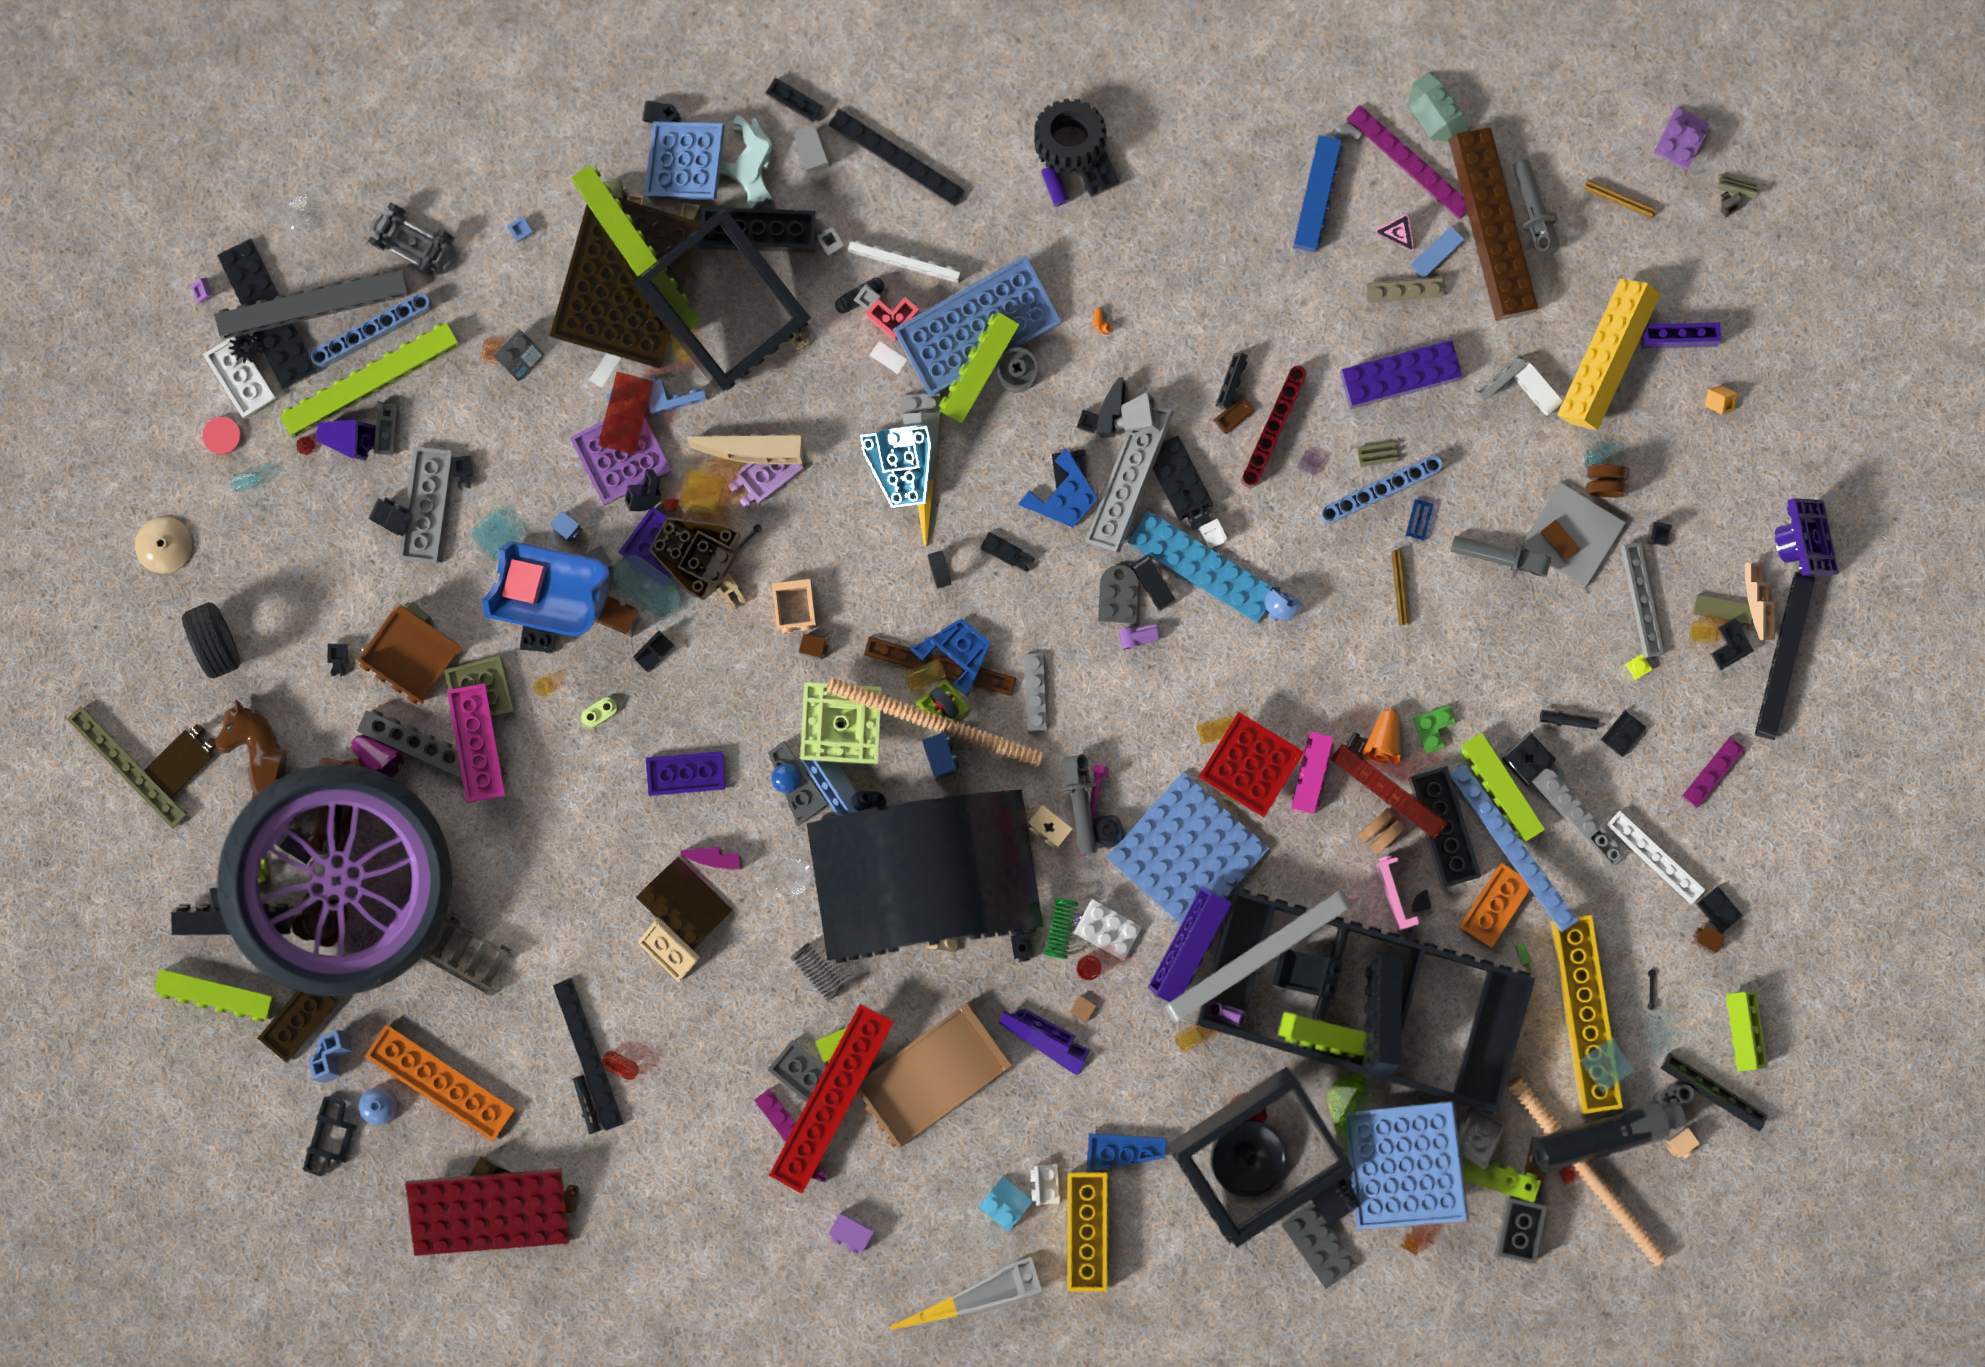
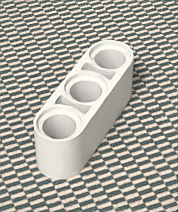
M1526 362L1527 365L1513 377L1541 411L1549 416L1563 402L1532 364Z

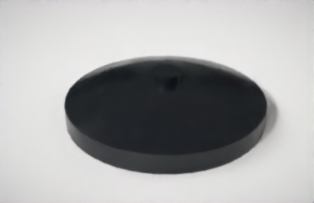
M1254 1119L1246 1120L1214 1141L1210 1153V1165L1216 1180L1228 1192L1243 1197L1257 1196L1272 1189L1282 1178L1288 1160L1286 1144L1281 1135L1271 1125Z

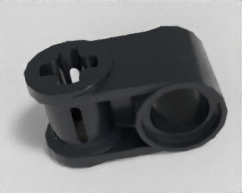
M645 101L642 121L652 124L653 122H679L680 114L674 105ZM673 112L674 115H670V118H668L667 115Z

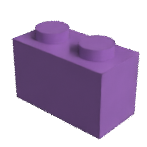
M839 1213L828 1234L831 1235V1240L838 1244L846 1243L849 1245V1250L858 1254L859 1251L863 1253L874 1231Z

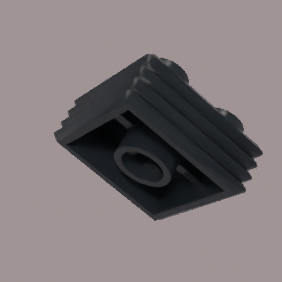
M1529 732L1502 757V760L1526 786H1529L1542 771L1556 761V758ZM1525 755H1527V756L1532 755V756H1533V758H1532L1533 763H1531V762L1526 763V762H1525V760H1526Z

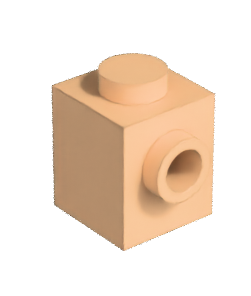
M1686 1127L1667 1140L1669 1144L1667 1148L1673 1156H1684L1685 1158L1690 1156L1694 1152L1693 1148L1700 1144L1690 1129Z

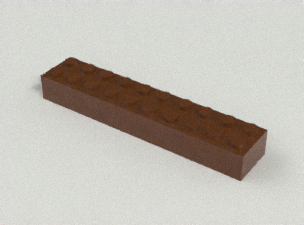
M1489 127L1456 133L1449 139V144L1495 321L1529 315L1538 309L1492 129Z

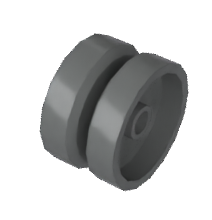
M1020 347L1005 351L996 365L997 379L1000 385L1007 391L1022 393L1029 390L1036 383L1038 376L1036 358L1031 352ZM1018 368L1021 372L1014 373V369Z

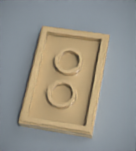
M659 917L637 942L678 982L685 977L700 959Z

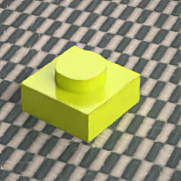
M1643 654L1625 664L1635 680L1652 670Z

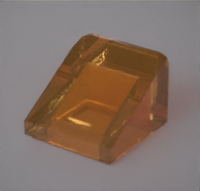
M487 338L483 343L480 359L499 364L491 354L502 342Z

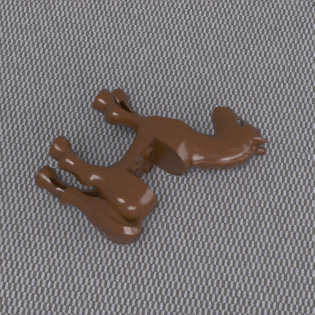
M235 700L234 707L225 712L223 728L215 740V746L220 753L226 754L232 752L238 746L247 744L250 756L248 774L253 791V799L261 790L284 777L287 752L282 750L277 743V738L268 720L258 711L244 708L239 701ZM322 758L319 762V765L346 764L364 767L357 758L344 761ZM338 804L335 806V830L333 836L335 850L343 851L348 837L347 830L350 829L352 806ZM329 805L316 807L318 813L317 825L311 836L305 840L316 851H322L324 841L327 840ZM328 845L326 846L325 853H328Z

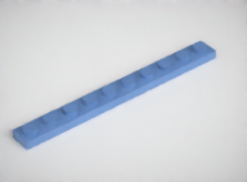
M1464 764L1450 773L1454 785L1559 930L1563 932L1577 923L1578 919L1467 766Z

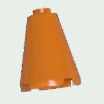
M1386 709V711L1381 712L1363 749L1362 754H1366L1367 759L1383 764L1386 763V760L1392 761L1391 764H1398L1401 761L1400 715L1397 714L1396 710Z

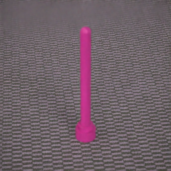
M1094 765L1092 770L1095 777L1094 783H1097V787L1092 788L1090 798L1092 820H1094L1102 779L1108 774L1109 769L1100 765Z

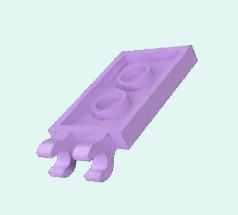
M747 463L735 473L737 479L728 485V489L734 494L744 485L749 494L740 500V504L745 509L754 500L760 504L801 472L803 467L801 464Z

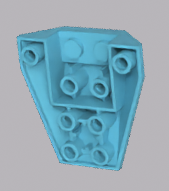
M922 424L910 425L860 435L864 456L891 507L927 503L932 453L929 426Z

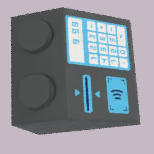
M516 328L491 354L517 381L545 355L519 328Z

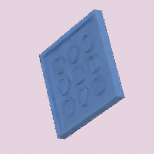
M653 122L644 196L650 198L717 200L726 125L722 123Z

